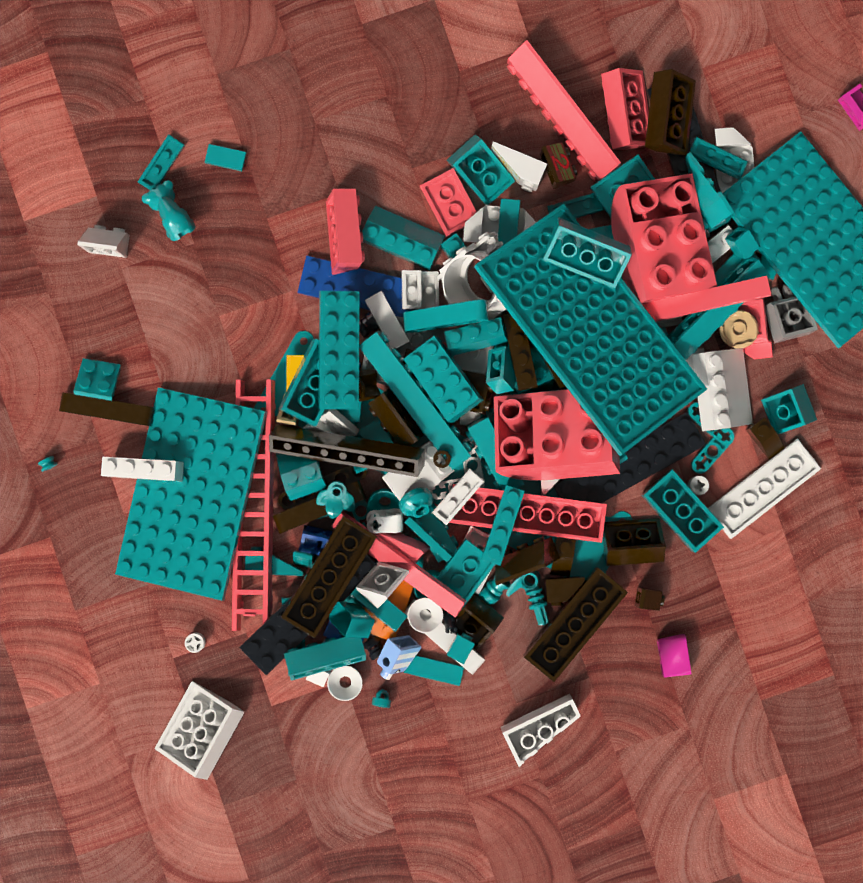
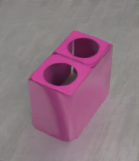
M679 634L657 639L662 676L691 675L686 636Z

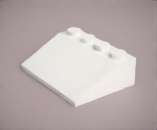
M743 348L693 354L694 372L707 388L705 392L698 396L702 431L753 424Z
M192 681L155 749L195 778L208 780L240 722L244 711Z

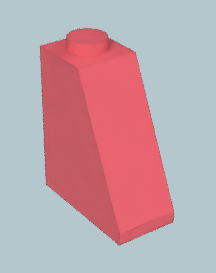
M376 533L377 536L414 563H417L431 548L428 544L402 533Z

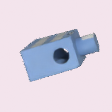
M409 635L388 638L377 660L378 665L383 668L380 675L384 679L390 680L393 674L404 672L420 651L421 646Z

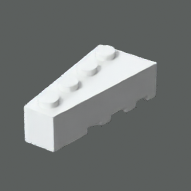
M568 694L501 726L502 733L518 766L520 767L525 760L536 754L542 746L553 740L554 736L577 720L580 714L571 695Z

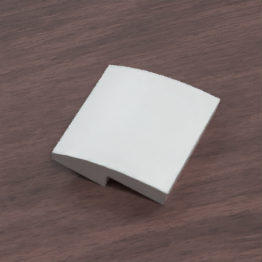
M402 270V309L419 310L439 306V280L437 279L439 272Z
M336 409L324 410L317 426L307 424L304 429L352 437L356 436L359 431L356 426Z

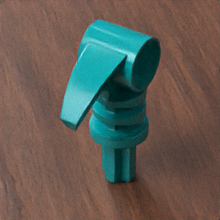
M536 570L518 577L511 584L506 595L509 597L519 588L525 589L526 595H530L528 601L532 602L529 605V609H534L538 625L542 626L549 623L545 609L548 603L542 599L544 594H541L540 591L543 589L538 586L541 577ZM532 575L535 578V583H529L526 580V576Z

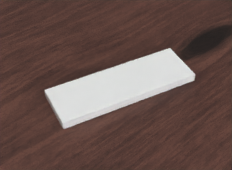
M797 438L709 506L708 509L724 526L722 530L732 539L817 473L821 467Z

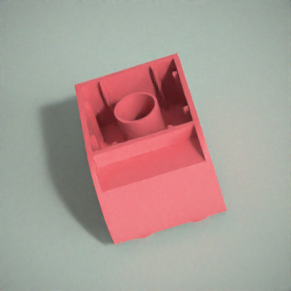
M693 174L621 185L617 189L612 203V233L614 240L631 247L632 255L622 274V279L640 303H648L717 287Z
M568 389L494 397L495 470L498 474L520 480H554L620 474V458L618 453Z

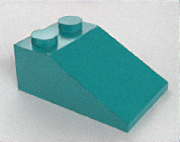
M476 135L471 137L447 159L458 175L487 206L515 182L514 178L489 147Z
M275 453L285 492L291 501L327 488L318 460Z

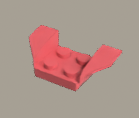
M767 297L746 301L738 308V310L751 313L759 324L757 339L752 345L743 348V352L753 359L773 357L772 342L768 340L764 300Z

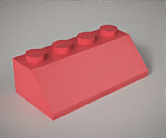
M618 68L601 74L612 149L629 150L645 147L649 110L643 71Z
M333 189L326 201L332 275L358 269L365 260L364 251L361 250L363 233L359 229V225H361V214H358L360 198L359 195H356V189Z

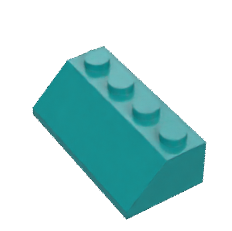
M378 206L374 207L362 231L364 243L429 271L445 238V235Z
M558 217L550 234L543 260L616 288L632 253L629 245Z

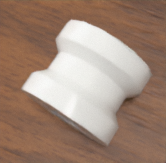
M694 476L689 480L688 487L695 495H702L708 491L709 483L703 476Z
M198 632L190 634L185 640L186 649L192 653L199 652L206 644L205 637Z

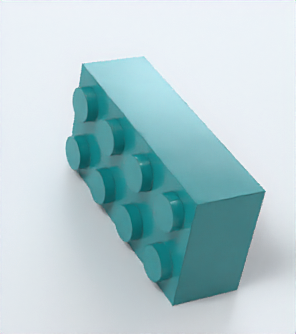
M436 336L431 337L403 359L447 422L454 423L483 401L481 395L440 338Z
M312 339L278 408L311 426H317L325 410L319 409L318 339Z
M673 469L668 470L641 495L693 553L701 549L724 528Z

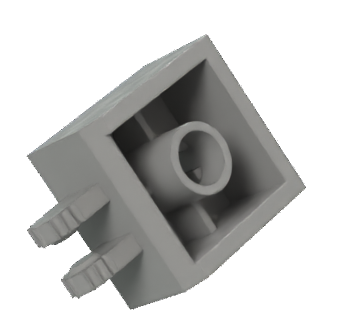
M787 285L782 287L785 299H782L779 289L774 287L771 290L774 302L765 306L766 318L774 344L806 336L818 330L814 318L797 297H793L792 291Z

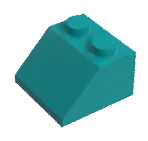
M804 384L761 400L769 422L777 434L817 420Z

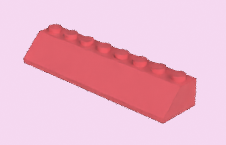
M526 40L508 58L507 68L512 75L516 74L520 79L518 81L523 90L527 89L531 94L530 98L536 106L539 104L545 119L552 121L555 132L565 138V144L568 149L575 151L578 155L576 157L578 162L588 168V174L593 181L597 180V182L619 168L621 162L528 40Z
M478 488L449 523L491 528L503 491ZM524 493L512 531L602 543L607 504Z

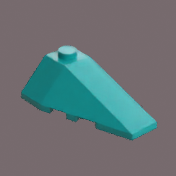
M690 152L685 158L688 174H693L704 228L711 233L729 222L735 212L722 192L717 193L715 191L712 179L704 177V169Z

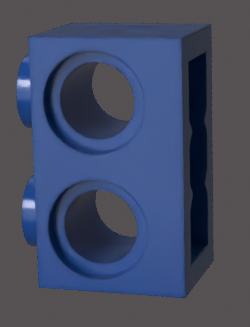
M304 525L299 551L319 555L333 531Z

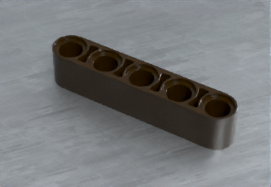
M62 392L59 411L152 426L154 407Z
M347 466L325 475L324 479L329 486L330 483L336 481L337 474L343 473L346 476V481L343 484L347 486L364 479L368 471L364 470V474L361 477H356L353 473L354 467ZM320 491L311 493L307 499L302 497L295 499L290 506L283 504V497L287 495L284 492L279 496L278 502L283 509H291L317 498Z
M360 480L346 486L347 492L354 497L355 503L367 498ZM337 489V490H335V491H333V492H334L335 494H339V493H340V490ZM317 498L272 517L279 534L327 515L326 506L317 505Z

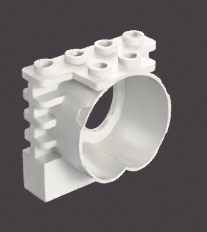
M485 232L478 238V243H472L467 248L465 246L456 252L457 256L455 258L451 257L443 263L444 267L439 270L440 274L437 276V279L442 280L444 296L449 304L484 300L471 290L467 279L469 265L475 258L481 261L504 245L502 241L499 242L496 238V232L490 234ZM494 293L492 298L487 300L488 320L499 318L507 312V309Z

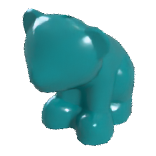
M164 181L162 184L152 188L148 193L143 194V203L148 204L153 210L159 211L162 225L166 230L167 237L171 241L181 239L182 236L191 233L196 228L187 211L180 208L175 202V192L171 181Z

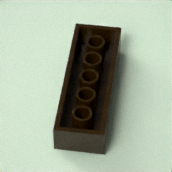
M342 516L283 611L281 618L315 638L377 536Z
M595 567L585 579V582L570 597L523 654L524 658L555 682L628 592L602 570Z

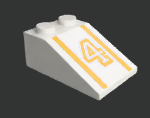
M493 141L491 151L514 180L521 185L523 190L528 192L536 191L547 163Z

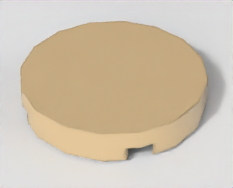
M737 310L720 327L722 340L730 347L736 349L752 345L759 333V324L756 318L751 313L743 310Z

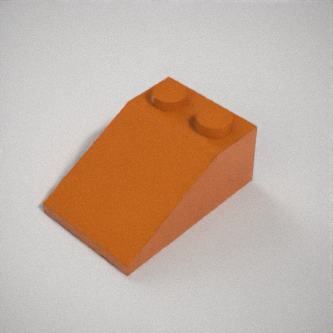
M403 580L387 599L405 613L413 586ZM364 606L362 607L375 620L370 634L386 640L396 637L399 628L394 632Z

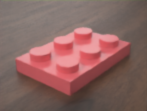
M454 168L420 185V189L446 237L463 229L465 222L477 213Z

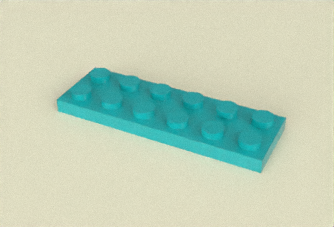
M319 291V409H359V291Z

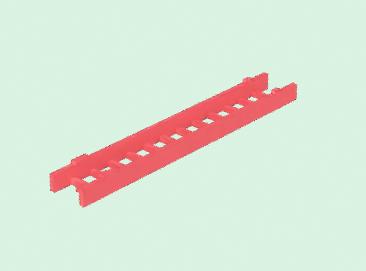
M271 379L266 380V396H245V381L236 380V405L245 407V402H266L267 416L265 420L266 435H262L261 440H265V454L257 455V459H265V474L253 473L252 479H265V493H249L248 498H265L264 512H244V517H264V532L242 531V521L233 561L232 631L241 630V614L243 616L263 614V624L272 616L274 452H269V434L275 426L276 404L275 381ZM242 536L264 537V551H242ZM242 556H264L263 570H242ZM242 575H263V590H242ZM242 595H263V609H243L244 601H242Z

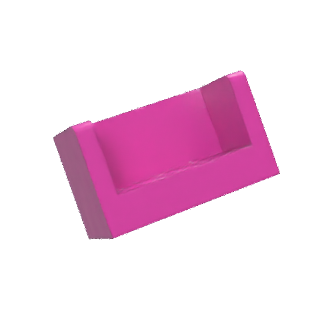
M861 83L838 99L859 131L863 129V94L860 91L863 86Z

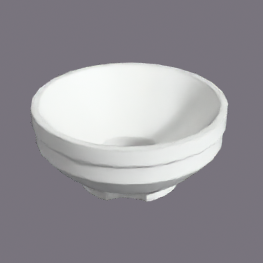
M420 598L411 604L408 610V620L414 630L421 633H430L441 625L443 611L431 599ZM423 609L430 610L431 618L422 620L420 618V611Z
M351 666L336 668L328 677V690L338 700H352L362 689V677ZM344 676L351 679V685L346 688L340 685V679Z

